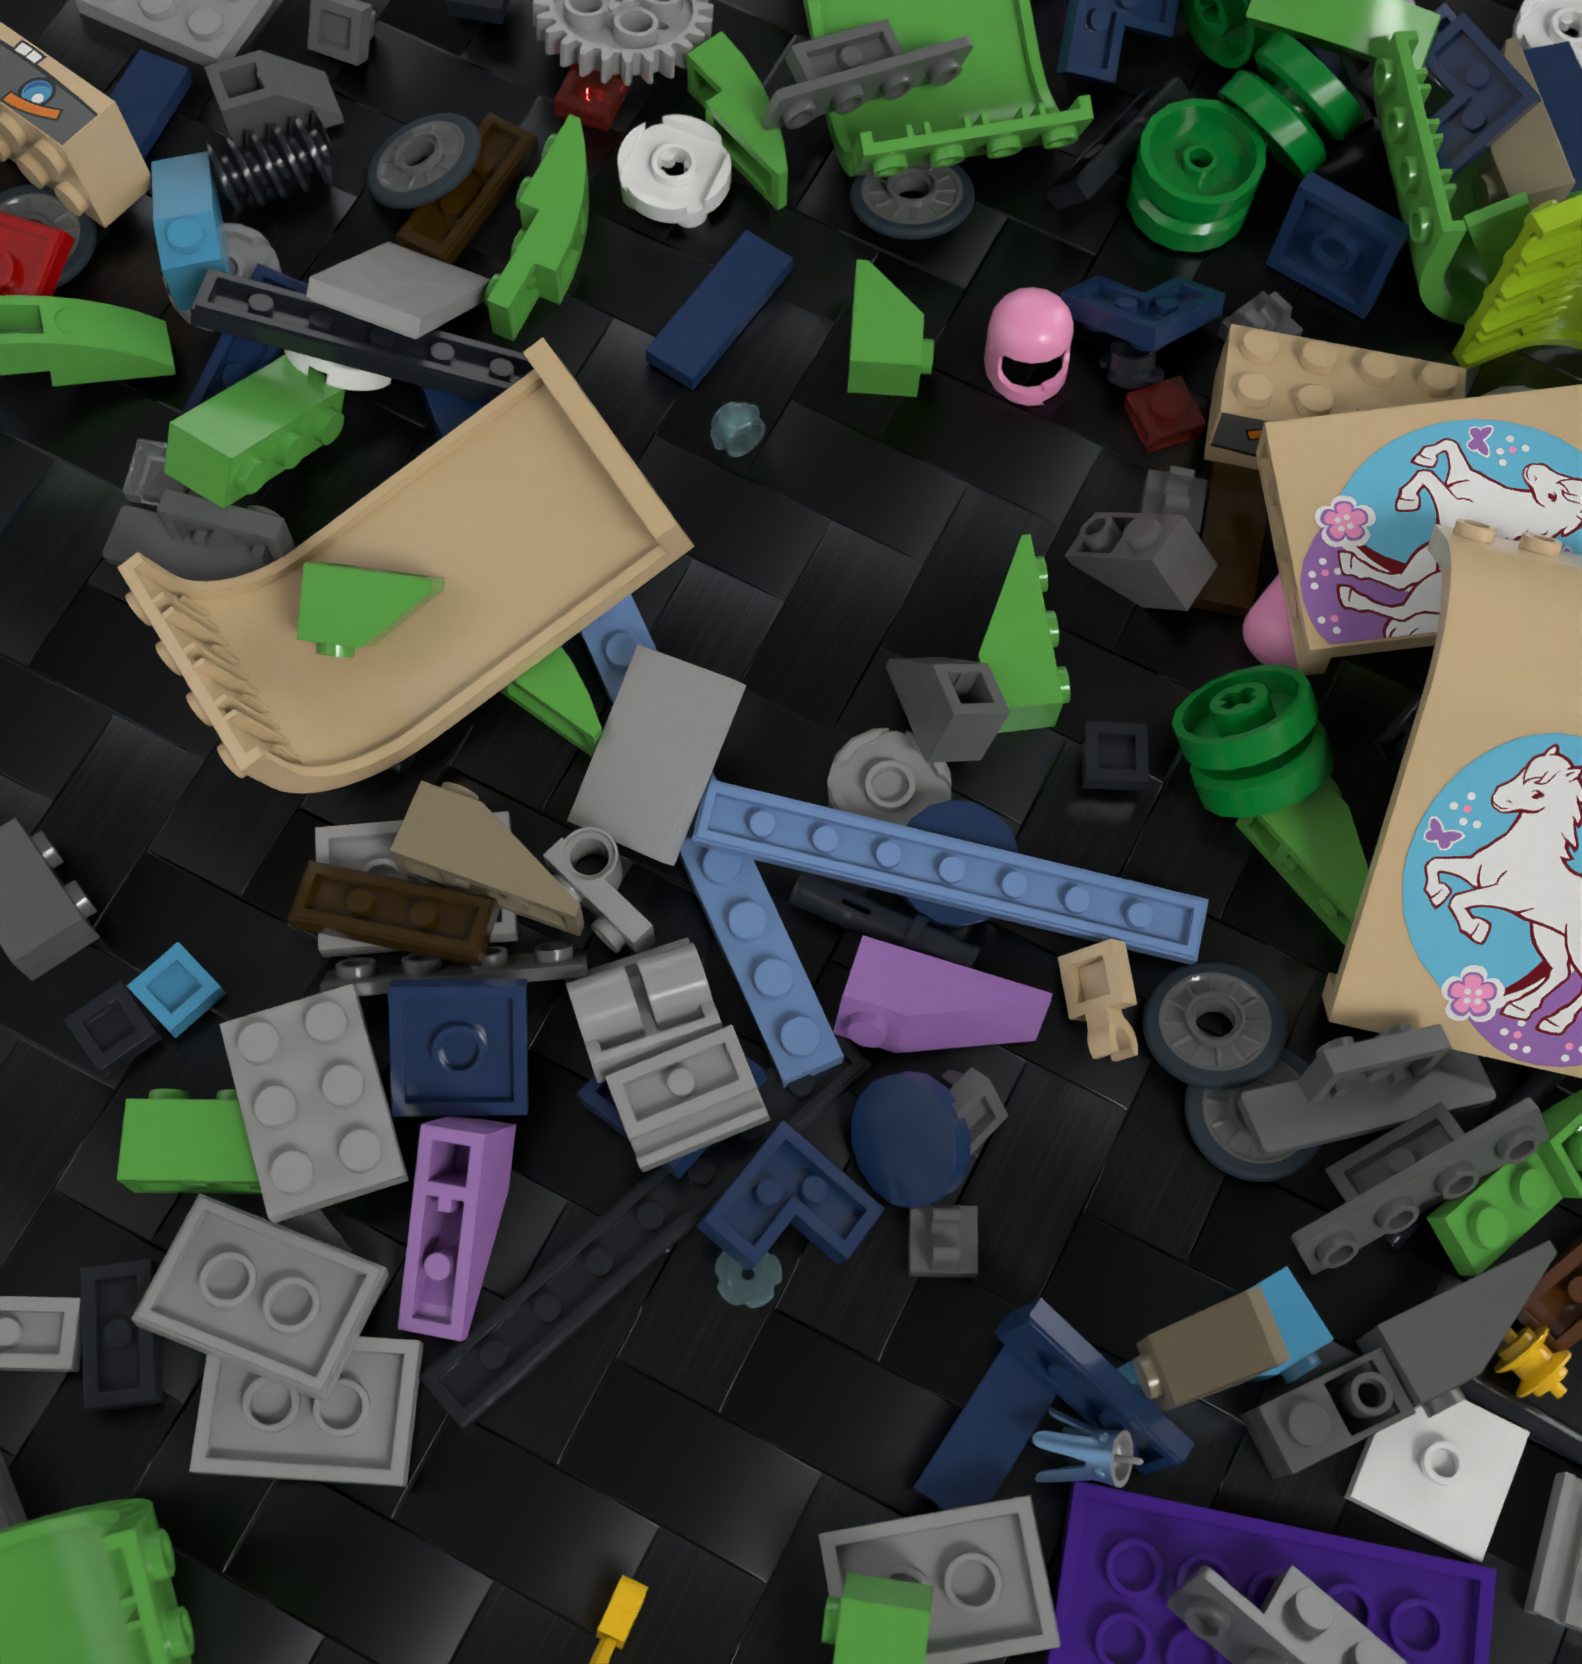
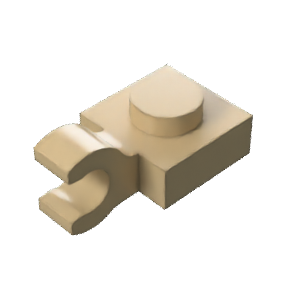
M1108 939L1058 957L1069 1019L1087 1021V1041L1092 1058L1099 1059L1110 1055L1111 1060L1117 1062L1138 1055L1136 1035L1121 1009L1137 1005L1125 942Z

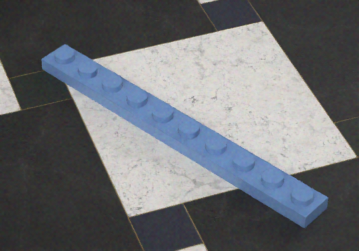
M631 594L579 632L612 707L637 645L639 644L657 651ZM712 771L709 779L716 780ZM700 800L678 856L769 1059L779 1075L782 1088H785L792 1081L809 1074L813 1076L843 1063L844 1055L754 860L691 845L701 804Z

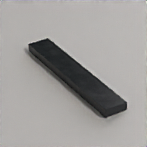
M210 268L207 270L191 307V325L486 404L490 403L534 369L525 355L517 351L435 329L418 339H413L310 301L306 294Z

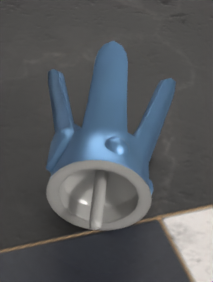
M1049 1408L1051 1416L1075 1428L1065 1427L1062 1433L1038 1431L1032 1436L1033 1443L1041 1449L1086 1462L1083 1465L1064 1466L1059 1469L1040 1471L1035 1479L1038 1482L1095 1480L1121 1488L1126 1484L1130 1476L1132 1464H1143L1142 1458L1133 1457V1441L1127 1430L1098 1429L1052 1408Z

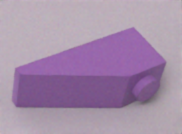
M862 936L842 996L833 1033L849 1038L864 1047H878L894 1053L1036 1041L1050 1005L1052 993Z
M447 1116L421 1124L398 1321L399 1330L456 1341L467 1339L509 1191L516 1124L467 1116Z

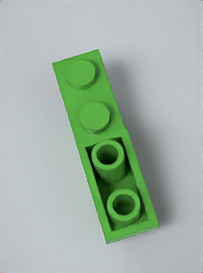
M569 114L559 133H552L548 137L542 151L541 164L534 176H527L519 187L516 197V208L520 210L522 229L518 232L513 242L509 263L502 274L496 273L491 278L486 289L484 303L489 310L492 332L511 341L515 340L539 297L559 305L561 304L582 254L589 213L588 171L580 118Z
M2 295L0 296V376L50 371L52 386L175 375V366L166 321L138 311L81 299Z
M1582 1089L1541 1113L1549 1138L1539 1145L1532 1156L1517 1164H1506L1481 1178L1470 1192L1456 1199H1447L1427 1217L1428 1222L1459 1275H1480L1563 1198H1582Z

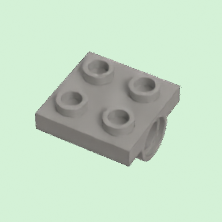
M688 937L588 969L586 977L564 979L597 1083L606 1081L605 1076L723 1028L712 999L700 957L694 943H690Z

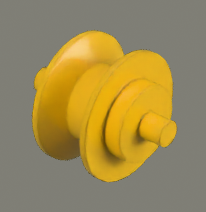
M1542 1326L1535 1331L1525 1327L1517 1333L1510 1327L1503 1338L1505 1343L1497 1351L1501 1359L1495 1365L1494 1371L1502 1373L1513 1370L1521 1379L1516 1391L1518 1398L1525 1397L1530 1393L1540 1397L1550 1391L1556 1399H1559L1567 1392V1389L1560 1381L1568 1373L1564 1365L1568 1362L1572 1353L1569 1350L1552 1353L1544 1344L1549 1332L1547 1326Z

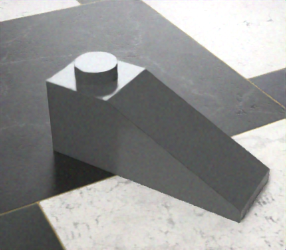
M1549 1240L1377 1325L1358 1339L1356 1343L1363 1355L1381 1347L1414 1409L1422 1406L1427 1417L1431 1418L1466 1399L1460 1386L1482 1373L1557 1252Z

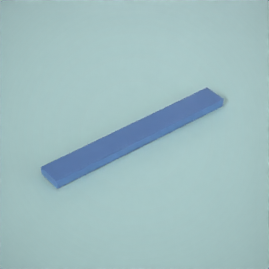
M712 779L708 780L704 790L691 845L1098 943L1108 939L1124 941L1127 950L1190 965L1197 962L1209 901V899Z

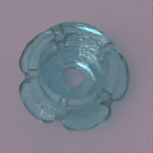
M730 402L721 407L711 422L712 430L710 436L713 439V446L717 450L724 449L731 457L743 456L755 448L763 438L766 430L765 423L759 417V408L755 404L749 405L747 402Z
M723 1251L715 1265V1274L720 1279L717 1288L723 1299L731 1305L738 1306L743 1304L749 1308L761 1307L768 1303L774 1296V1286L778 1285L782 1279V1267L777 1256L770 1255L767 1252L757 1266L752 1268L755 1272L754 1278L745 1280L741 1275L744 1268Z

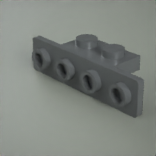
M888 19L791 45L785 60L797 84L778 89L773 94L761 121L766 130H772L785 125L788 129H796L808 124L816 116L835 111L838 115H844L856 110L864 102L884 97L886 101L895 100L908 93L912 88L929 83L933 87L943 86L954 80L961 73V66L974 46L969 36H964L904 53Z
M165 489L157 507V512L129 505L121 507L104 547L103 556L108 563L120 566L139 552L180 578L193 581H218L241 576L267 566L297 547H295L284 518H281L277 513L268 508L250 505L245 509L230 505L223 509L195 491L185 494Z
M566 941L541 943L534 946V953L508 955L507 949L504 947H487L481 967L416 953L403 957L402 964L376 966V961L373 958H352L336 963V969L327 971L320 984L321 993L353 983L358 996L388 994L391 979L527 978V982L581 978L588 975V950L573 949V944Z
M1400 1024L1384 1030L1375 1038L1355 1042L1353 1037L1349 1036L1334 1039L1322 1045L1316 1051V1059L1298 1080L1245 1091L1237 1100V1104L1259 1154L1267 1158L1398 1127L1439 1102L1444 1104L1450 1114L1487 1106L1496 1098V1093L1478 1056L1451 1049L1452 1046L1441 1024L1414 1030L1411 1024Z
M1526 1098L1465 1134L1444 1104L1439 1102L1326 1168L1325 1170L1331 1182L1345 1201V1204L1298 1230L1291 1236L1293 1244L1311 1274H1317L1326 1268H1337L1348 1263L1356 1256L1360 1248L1386 1233L1394 1234L1407 1229L1416 1221L1419 1214L1445 1199H1456L1464 1196L1477 1185L1481 1178L1506 1164H1517L1528 1159L1536 1152L1539 1145L1549 1138L1540 1109L1531 1098Z
M1293 1565L1277 1577L1260 1609H1257L1208 1566H1202L1173 1592L1167 1602L1168 1608L1181 1618L1196 1636L1206 1640L1232 1664H1408Z

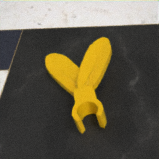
M622 1575L598 1627L596 1637L601 1640L589 1664H608L614 1648H623L644 1602L648 1586Z

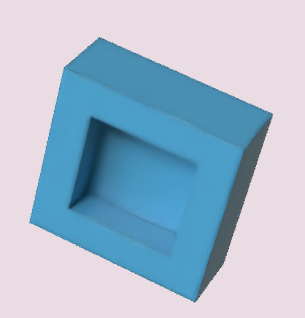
M179 942L127 985L175 1038L226 995L222 987Z

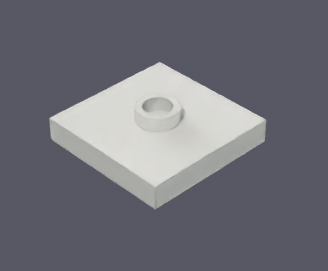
M1463 1400L1431 1418L1427 1417L1421 1406L1415 1409V1414L1369 1436L1344 1498L1472 1563H1482L1530 1432L1467 1400Z

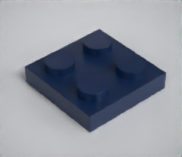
M1309 171L1296 191L1265 264L1365 319L1376 303L1410 236L1409 225Z
M527 978L391 979L388 987L392 1117L528 1115Z

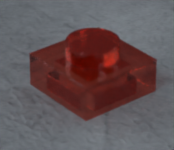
M574 63L554 99L555 114L565 119L571 114L580 118L581 124L608 132L628 92V85L623 83L620 75L615 74L612 75L607 83H602L600 71L593 70L584 77L579 76V63Z
M1181 375L1127 394L1124 407L1148 453L1201 435L1206 423Z

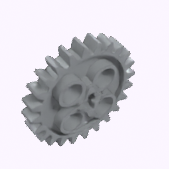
M533 0V25L536 26V39L538 41H545V53L547 55L560 53V66L562 67L579 63V76L582 77L588 75L593 70L600 71L602 83H607L613 74L620 75L625 85L631 84L633 75H641L648 84H652L653 74L657 71L670 79L674 78L675 65L687 69V54L711 38L713 4H709V0Z

